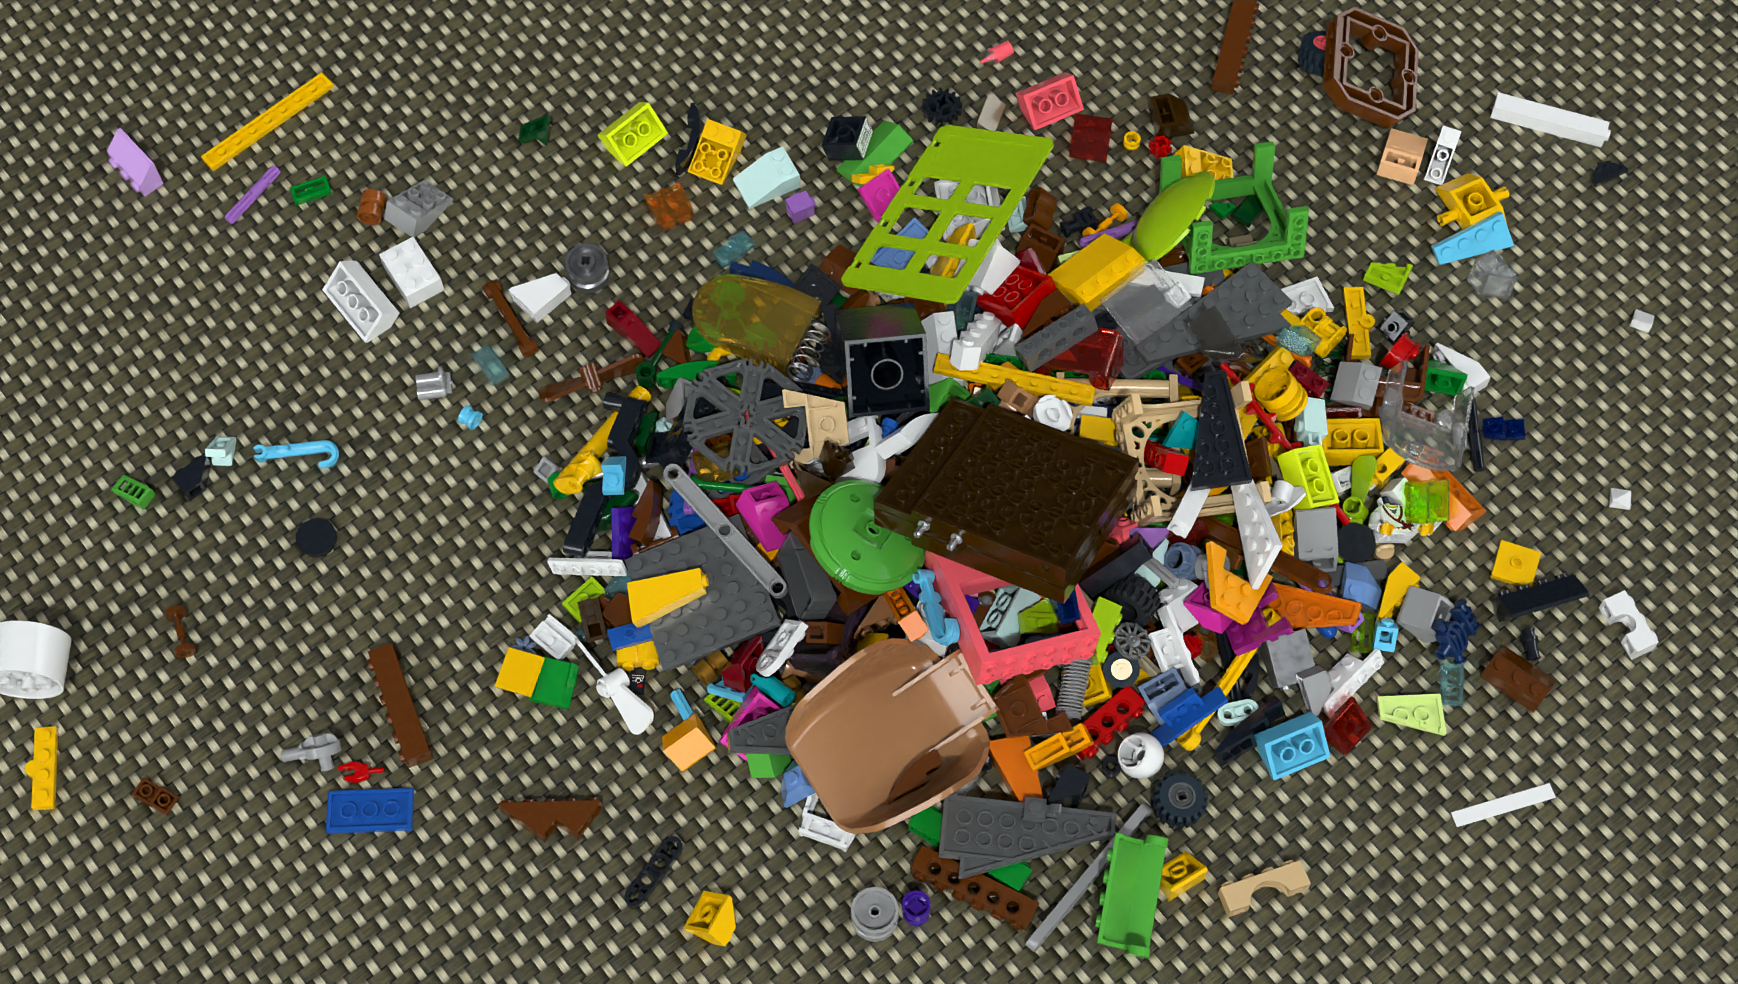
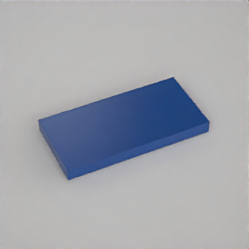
M414 788L328 791L326 833L413 831Z

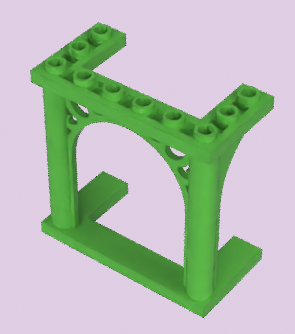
M1273 141L1254 144L1252 175L1215 180L1213 195L1211 199L1206 200L1213 201L1256 194L1271 225L1269 233L1259 242L1248 246L1226 247L1212 243L1213 224L1211 220L1191 223L1188 227L1189 233L1181 240L1189 258L1188 270L1190 274L1243 267L1250 262L1256 265L1304 257L1309 210L1307 206L1289 208L1286 214L1272 187L1275 144ZM1180 155L1161 158L1159 194L1171 184L1181 179L1182 158Z

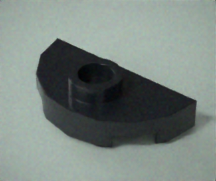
M1611 161L1602 162L1596 166L1592 175V182L1596 188L1627 173L1628 168L1621 163L1619 165L1611 163Z

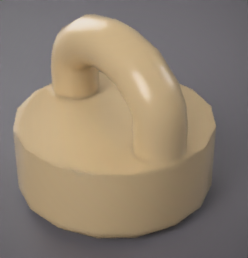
M1376 543L1373 553L1374 557L1377 560L1384 559L1385 562L1389 561L1394 554V545L1391 543Z

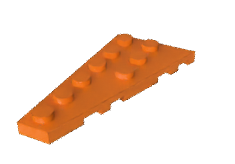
M1273 583L1279 597L1262 608V611L1272 608L1281 619L1286 617L1293 629L1356 625L1362 605L1359 602Z

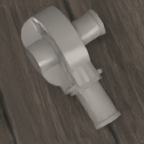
M319 733L308 737L304 742H300L298 747L282 749L281 758L283 762L300 759L304 763L309 760L319 759L321 771H327L334 768L331 755L340 752L342 748L340 740L334 734Z

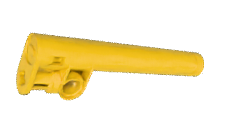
M1223 269L1226 280L1235 274L1229 269ZM1320 307L1312 308L1302 319L1287 309L1280 313L1291 324L1290 329L1284 332L1322 358L1326 357L1347 332L1345 326L1339 327L1335 324L1333 319L1328 317L1326 312Z
M636 386L627 396L645 400L647 403L651 400L650 393L641 386ZM614 411L556 477L553 483L563 494L580 493L583 489L582 485L586 480H590L602 472L599 459L608 450L607 439L618 412Z

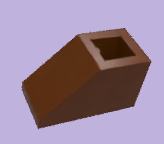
M805 622L808 628L805 631L803 645H845V624Z

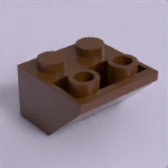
M1031 223L1023 235L1015 255L1033 247L1048 275L1058 262V256L1064 252L1065 239Z

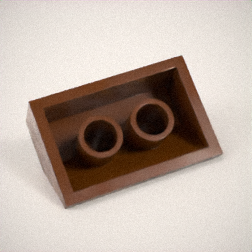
M839 244L824 258L818 269L842 287V291L852 296L860 289L844 286L841 278L847 268L851 266L857 254ZM858 262L855 268H859L862 263Z
M1505 645L1498 650L1481 675V678L1533 713L1557 681Z

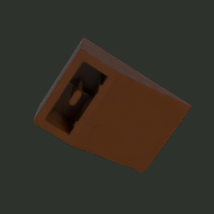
M1058 289L1041 300L1021 335L1023 341L1074 310L1068 299Z

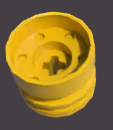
M1277 367L1270 369L1255 384V397L1269 413L1277 414L1276 420L1287 421L1293 419L1304 410L1307 404V391L1286 368Z

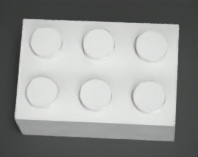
M414 237L379 254L384 269L410 308L444 291L441 278Z

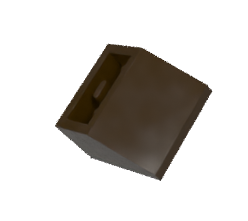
M1169 93L1151 96L1149 112L1157 137L1165 135L1166 138L1194 134L1195 131L1184 100Z

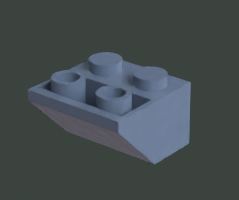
M1173 667L1142 684L1138 689L1156 720L1162 726L1166 722L1157 711L1187 691L1188 687L1179 671Z

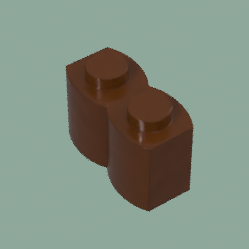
M1042 187L1032 189L1027 198L1023 222L1028 226L1032 223L1045 230H1049L1053 224V213L1057 207V198Z

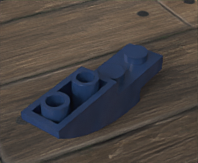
M753 260L750 267L733 261L729 266L730 275L736 281L751 283L755 287H763L764 295L771 299L777 298L782 300L794 285L778 271Z

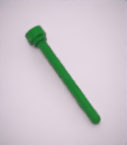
M690 475L691 480L700 489L743 492L745 489L756 487L754 485L702 481L698 476ZM781 488V489L783 490V492L785 493V495H786V494H787V490L784 489V488Z

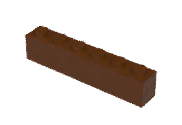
M1257 0L1233 1L1211 87L1213 91L1233 95L1234 88L1239 87L1241 77L1237 76L1238 73L1243 71L1245 62H1241L1242 58L1246 59L1248 47H1245L1246 43L1250 44L1252 33L1249 32V29L1254 28L1256 18H1253V14L1257 15L1259 3H1256Z
M392 643L368 651L370 659H367V664L370 671H375L376 677H373L376 689H381L382 695L379 698L383 708L387 706L389 713L385 714L389 726H394L395 731L391 733L395 744H400L401 750L398 753L402 763L406 762L408 767L411 768L432 760L431 751Z

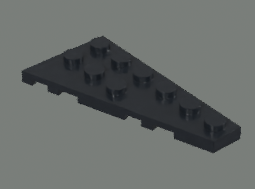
M1226 371L1205 372L1190 491L1249 484L1252 482V476Z

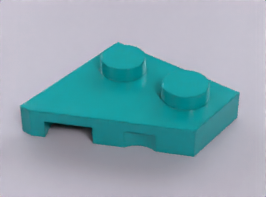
M1181 411L1162 445L1172 448L1195 449L1199 421L1188 413Z

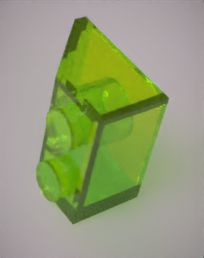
M1449 480L1405 482L1406 523L1428 524L1450 520Z

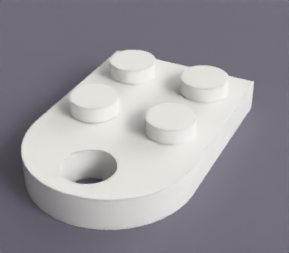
M785 619L758 659L756 670L764 677L776 672L785 660L791 657L794 652L793 648L797 642L804 638L808 626L802 621Z

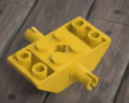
M1469 173L1435 188L1436 192L1449 209V211L1437 215L1438 223H1440V226H1445L1456 220L1462 230L1499 211L1503 213L1505 218L1503 206L1499 201L1508 198L1509 191L1508 189L1504 191L1506 189L1505 186L1491 191L1482 177Z

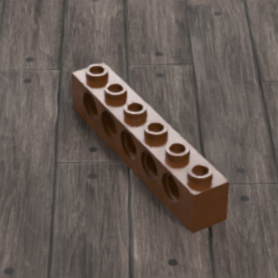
M922 845L911 866L910 874L913 875L914 879L922 883L926 881L932 884V887L937 891H946L952 894L951 896L960 902L964 900L978 911L985 910L991 913L990 916L998 921L1003 919L1009 922L1010 926L1016 930H1028L1038 910L1039 902L982 874L959 879V883L951 884L948 879L951 877L958 878L960 863L949 858L938 857L939 853ZM936 867L940 869V873L934 875L929 870ZM975 886L979 889V892L972 894L968 891V888ZM995 896L999 901L997 903H990L987 898ZM1011 905L1016 906L1018 911L1010 913L1007 907Z

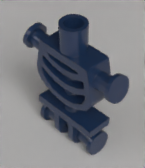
M1459 599L1455 603L1457 609H1450L1449 612L1455 621H1444L1438 618L1432 623V627L1438 630L1435 638L1440 644L1435 652V656L1439 660L1454 657L1455 665H1461L1467 661L1466 657L1462 655L1468 647L1467 636H1475V631L1481 627V624L1476 622V615L1472 613L1471 607L1466 605V599Z

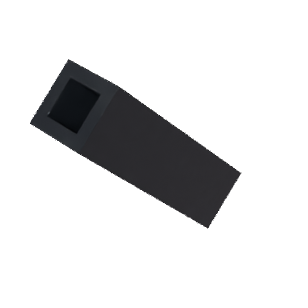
M1141 534L1137 535L1088 568L1080 579V588L1094 598L1152 559L1153 548Z

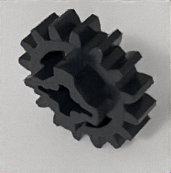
M939 88V92H936L933 89L932 95L927 93L926 99L922 101V112H924V118H928L929 123L935 121V126L942 123L944 127L946 122L952 125V120L958 121V116L962 114V102H960V96L956 97L955 91L949 93L948 88L946 91H942V88Z

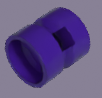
M917 890L911 891L903 898L902 915L905 922L910 926H922L929 919L931 904L930 899L925 893Z

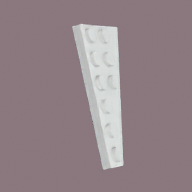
M1252 479V482L1249 484L1231 486L1250 586L1252 589H1259L1283 545Z

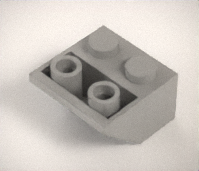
M1409 586L1396 622L1424 643L1436 642L1435 635L1438 630L1432 627V623L1438 618L1449 621L1451 617L1449 611L1455 605L1441 594Z

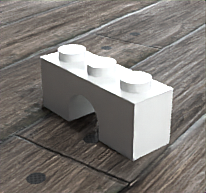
M1625 590L1603 600L1599 609L1608 624L1623 622L1630 628L1631 632L1625 635L1621 644L1631 660L1655 648L1658 644L1655 632L1650 630L1644 615L1639 613L1633 598L1628 596Z

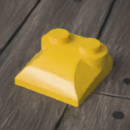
M1102 662L1096 667L1089 665L1091 666V669H1089L1091 672H1089L1090 676H1087L1089 677L1087 680L1088 686L1085 687L1087 689L1085 691L1086 694H1082L1085 695V698H1083L1085 701L1083 702L1084 705H1080L1083 708L1096 703H1106L1112 698V688L1104 678Z

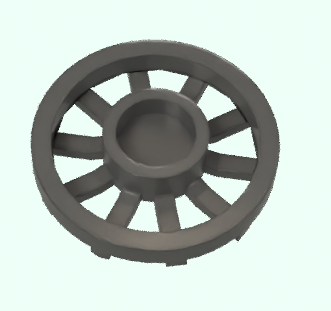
M1125 622L1114 631L1115 637L1113 642L1115 648L1122 656L1131 660H1138L1149 652L1151 640L1148 637L1147 631L1137 623ZM1119 631L1124 635V637L1118 636ZM1118 640H1122L1123 645L1120 646ZM1124 647L1129 650L1128 653L1124 651ZM1138 647H1140L1142 650H1144V652H1143L1142 654H1141V652H1140V650H1139ZM1136 650L1137 655H1132V651Z

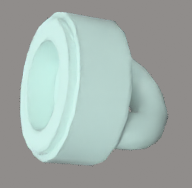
M662 417L656 421L655 433L669 431L673 424L666 422V417Z

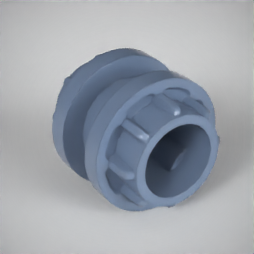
M1183 542L1175 543L1168 548L1164 555V566L1179 579L1195 580L1197 579L1195 564L1197 557L1203 551L1194 545Z

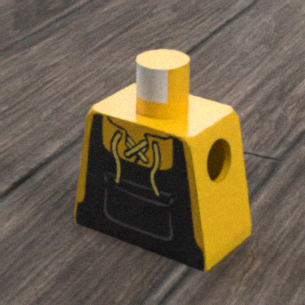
M1393 446L1388 448L1377 459V468L1368 492L1375 487L1383 490L1392 479L1398 478L1405 469L1406 458Z

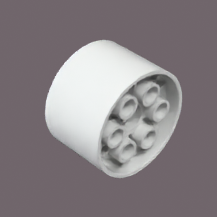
M30 621L0 622V694L26 699H45L60 695L64 691L71 637L56 627Z

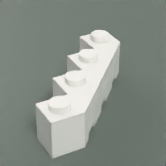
M991 312L975 314L973 323H968L967 330L961 331L960 339L954 340L950 363L958 370H977L979 364L985 360L986 354H989L993 349V345L997 344L1002 321Z

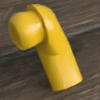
M731 346L714 348L708 355L707 361H718L722 356L732 355Z

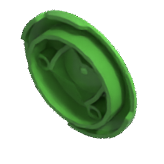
M846 480L827 488L812 507L809 518L810 546L816 559L831 577H835V580H839V583L842 582V585L861 593L880 595L904 587L913 580V573L918 574V569L922 568L926 550L912 545L910 538L874 524V500L885 486L866 480ZM868 528H872L875 534L871 533Z

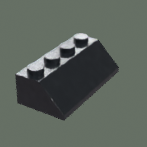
M1567 573L1554 576V581L1549 582L1548 578L1536 581L1537 586L1529 587V584L1516 587V592L1510 593L1509 589L1498 592V597L1492 598L1498 621L1502 622L1590 596V594L1576 575L1567 576Z

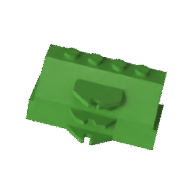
M1120 833L1115 834L1113 849L1109 848L1107 854V861L1111 862L1109 871L1105 870L1103 883L1107 884L1106 892H1101L1099 905L1103 906L1102 914H1097L1095 927L1099 928L1097 944L1126 950V955L1149 958V947L1168 838L1147 835L1145 840L1124 836V834Z

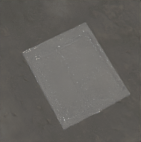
M1155 258L1100 300L1136 347L1192 305Z

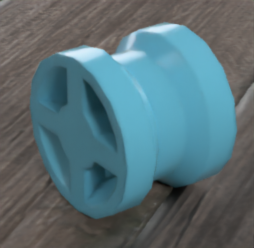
M467 405L461 410L458 422L466 424L469 429L474 430L480 424L483 415Z

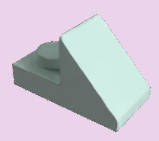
M216 436L206 447L205 455L206 457H212L213 465H232L236 437Z

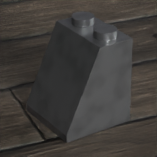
M1293 629L1294 633L1288 636L1285 633L1279 635L1278 640L1273 642L1270 640L1262 642L1261 647L1258 648L1274 688H1280L1281 691L1293 688L1292 684L1298 683L1297 673L1315 667L1306 629Z

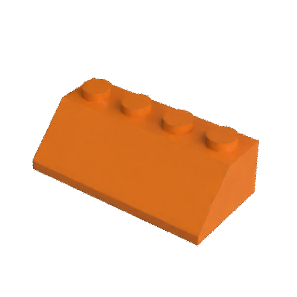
M1433 454L1416 456L1401 472L1418 491V494L1424 501H1427L1432 506L1431 509L1434 513L1446 521V526L1451 530H1463L1487 512Z

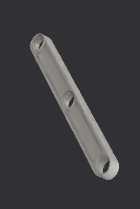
M677 464L666 466L663 473L667 482L771 596L778 599L783 598L788 592V586L781 576ZM671 470H678L679 474L675 479L668 477ZM723 526H729L731 530L729 534L721 535L720 529ZM776 583L783 584V590L780 593H774L772 590Z
M1142 803L1118 833L1132 837L1153 809L1146 803ZM1115 836L1028 939L1025 945L1033 952L1043 944L1110 863L1107 861L1108 849H1113Z

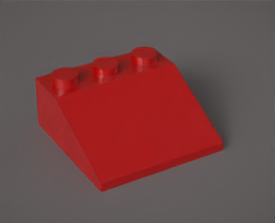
M1018 265L992 295L983 293L982 296L977 295L973 301L986 312L995 314V317L1002 321L1001 323L1005 326L1011 327L1013 324H1017L1022 330L1029 323L1041 300L1057 288L1052 276Z

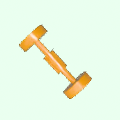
M1119 203L1113 204L1110 207L1112 216L1110 218L1107 217L1101 222L1096 230L1087 227L1082 232L1083 237L1104 231L1113 223L1112 221L1115 218L1123 222L1128 218L1127 211Z

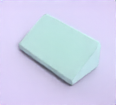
M1025 196L1022 197L1008 220L1011 233L1026 231L1029 227L1023 222V214L1027 207Z

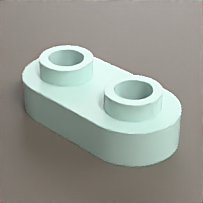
M1251 699L1227 703L1218 709L1217 720L1224 726L1237 725L1250 715L1245 714L1244 710L1247 709L1252 714L1259 707ZM1224 714H1229L1231 718L1226 719Z

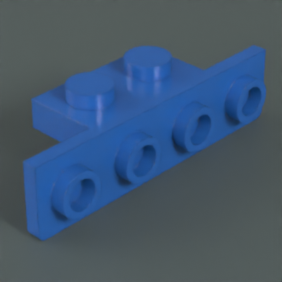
M1220 686L1202 698L1191 687L1157 711L1166 723L1150 733V735L1154 736L1163 748L1228 703V699Z

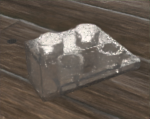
M1493 249L1474 261L1467 281L1478 294L1507 299L1510 297L1518 277L1515 271L1507 266L1503 257Z

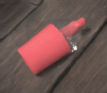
M1007 40L992 48H988L984 52V59L980 63L986 62L988 65H997L1000 61L1014 54L1012 45Z

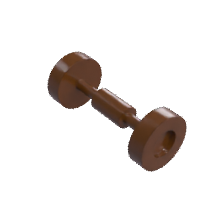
M675 525L670 528L672 536L649 543V546L640 549L637 542L631 544L630 547L633 555H638L671 540L680 538L681 534L677 526Z
M176 605L166 609L165 616L169 621H176L175 630L181 645L177 646L174 652L177 658L183 659L193 656L196 653V648L193 643H185L186 634L180 619L184 618L187 612L184 606Z

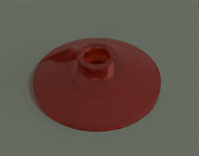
M1196 519L1186 538L1176 535L1169 530L1168 540L1172 545L1178 542L1194 546L1199 545L1208 536V526L1203 521Z

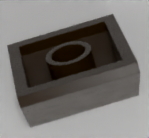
M797 462L792 464L806 499L823 493L827 488L835 484L833 479L824 473Z

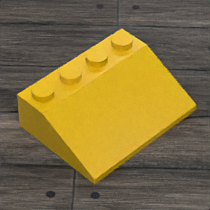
M1104 233L1048 275L1052 276L1056 288L1073 305L1079 307L1085 304L1089 311L1092 312L1143 274L1146 259L1133 247Z

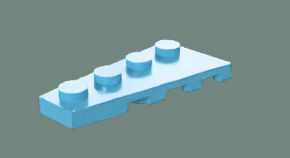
M1499 211L1432 245L1431 248L1437 263L1441 265L1512 247L1514 244L1504 215Z

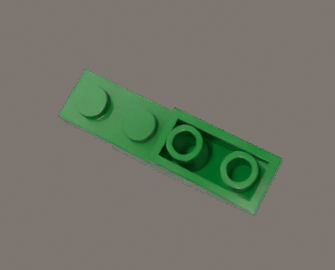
M695 361L670 367L657 373V385L664 389L674 388L679 378L691 382L693 379L698 381L699 373L705 369L719 366L718 361ZM737 372L724 375L729 381L727 386L737 385Z

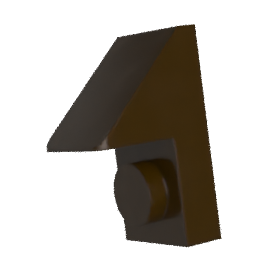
M598 597L577 602L586 642L607 638Z

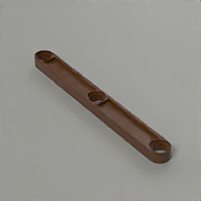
M1211 516L1196 518L1191 528L1192 531L1244 556L1240 531ZM1281 550L1270 567L1271 570L1320 594H1327L1333 589L1331 575ZM1320 580L1329 581V584L1325 587L1317 585Z

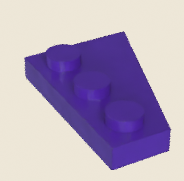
M636 505L612 508V559L622 560L626 569L627 566L624 560L633 557L630 545L635 543V541L629 538L628 535L636 522V519L631 516Z

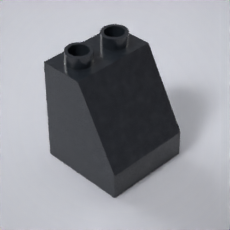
M913 303L834 310L836 349L849 418L930 410L927 338Z

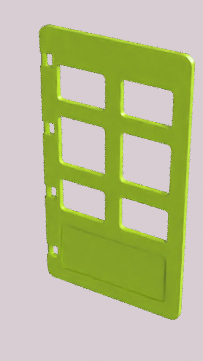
M953 125L940 127L933 137V141L927 146L908 175V179L887 207L881 220L874 227L855 256L853 263L845 271L841 278L843 285L947 304L958 302L1053 149V140L1046 137ZM937 142L940 143L938 147H934ZM925 178L960 182L949 199L914 195ZM911 181L915 182L913 186H909ZM975 185L1011 189L999 207L964 202ZM907 207L941 212L923 239L889 234V232ZM956 215L992 219L979 242L974 247L939 242V240ZM885 221L889 222L886 227L883 226ZM880 247L915 251V254L903 270L869 265ZM930 255L967 260L955 278L919 273ZM858 262L862 263L859 268H855Z

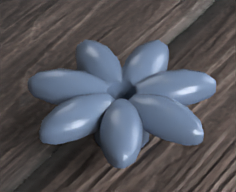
M526 636L524 641L517 637L516 643L518 645H513L510 648L536 655L535 651L531 648H534L537 643H529V636Z

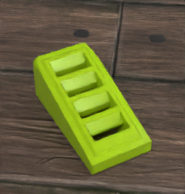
M710 693L704 698V701L730 724L736 712L732 716L729 714L735 708L738 710L741 703L721 696L713 702L712 699L716 695ZM724 699L727 700L724 704H722L721 706H718V704H719L722 700H724ZM731 703L732 706L727 711H724V709Z

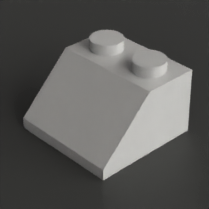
M1340 362L1330 400L1370 410L1373 405L1382 368L1365 363Z

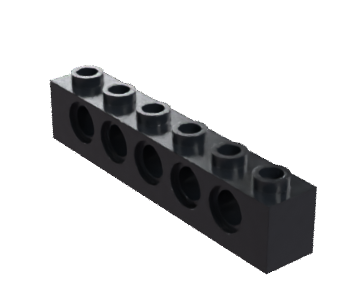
M724 376L716 379L727 387L729 381ZM699 397L695 401L693 417L699 419L710 416L716 406L705 398ZM687 400L654 457L664 469L669 464H677L679 467L683 466L693 448L689 444L690 441H687V435L693 433L691 431L684 432V426L682 427Z

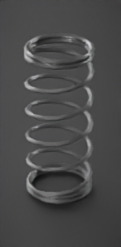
M812 322L808 325L807 332L804 333L803 340L800 341L799 348L796 349L795 356H793L791 364L787 367V373L793 380L801 383H806L810 380L813 374L811 368L817 366L815 360L821 358L819 352L825 350L823 344H827L831 337V332L825 325L817 322ZM812 325L820 326L828 332L829 336L827 337L819 331H810L809 327ZM811 332L822 334L825 338L817 337ZM808 333L810 338L805 339V335ZM805 340H813L821 344L823 349L820 351L808 346ZM804 341L806 346L801 347V343ZM801 348H809L817 352L819 357L812 358L807 356ZM800 349L803 354L797 355V351ZM797 356H805L815 362V366H808L802 363ZM796 357L800 363H793V359ZM793 367L798 373L809 376V378L806 380L796 378L790 373L789 368ZM795 367L801 368L807 374L801 373Z

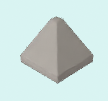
M543 456L533 472L548 484L547 478L551 474L556 473L559 467L550 456Z

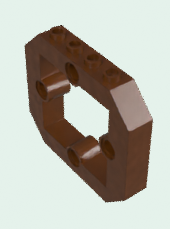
M1354 6L1337 15L1327 24L1323 87L1338 109L1388 129L1406 119L1416 110L1419 49L1404 27ZM1349 34L1361 38L1362 44L1368 50H1374L1380 46L1395 53L1394 77L1390 82L1393 89V101L1384 98L1383 92L1378 87L1372 86L1366 91L1346 82L1347 62L1355 54L1353 47L1349 44Z

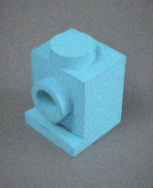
M1382 618L1381 621L1376 620L1372 638L1373 649L1377 648L1382 651L1394 652L1398 625L1394 623L1393 619Z

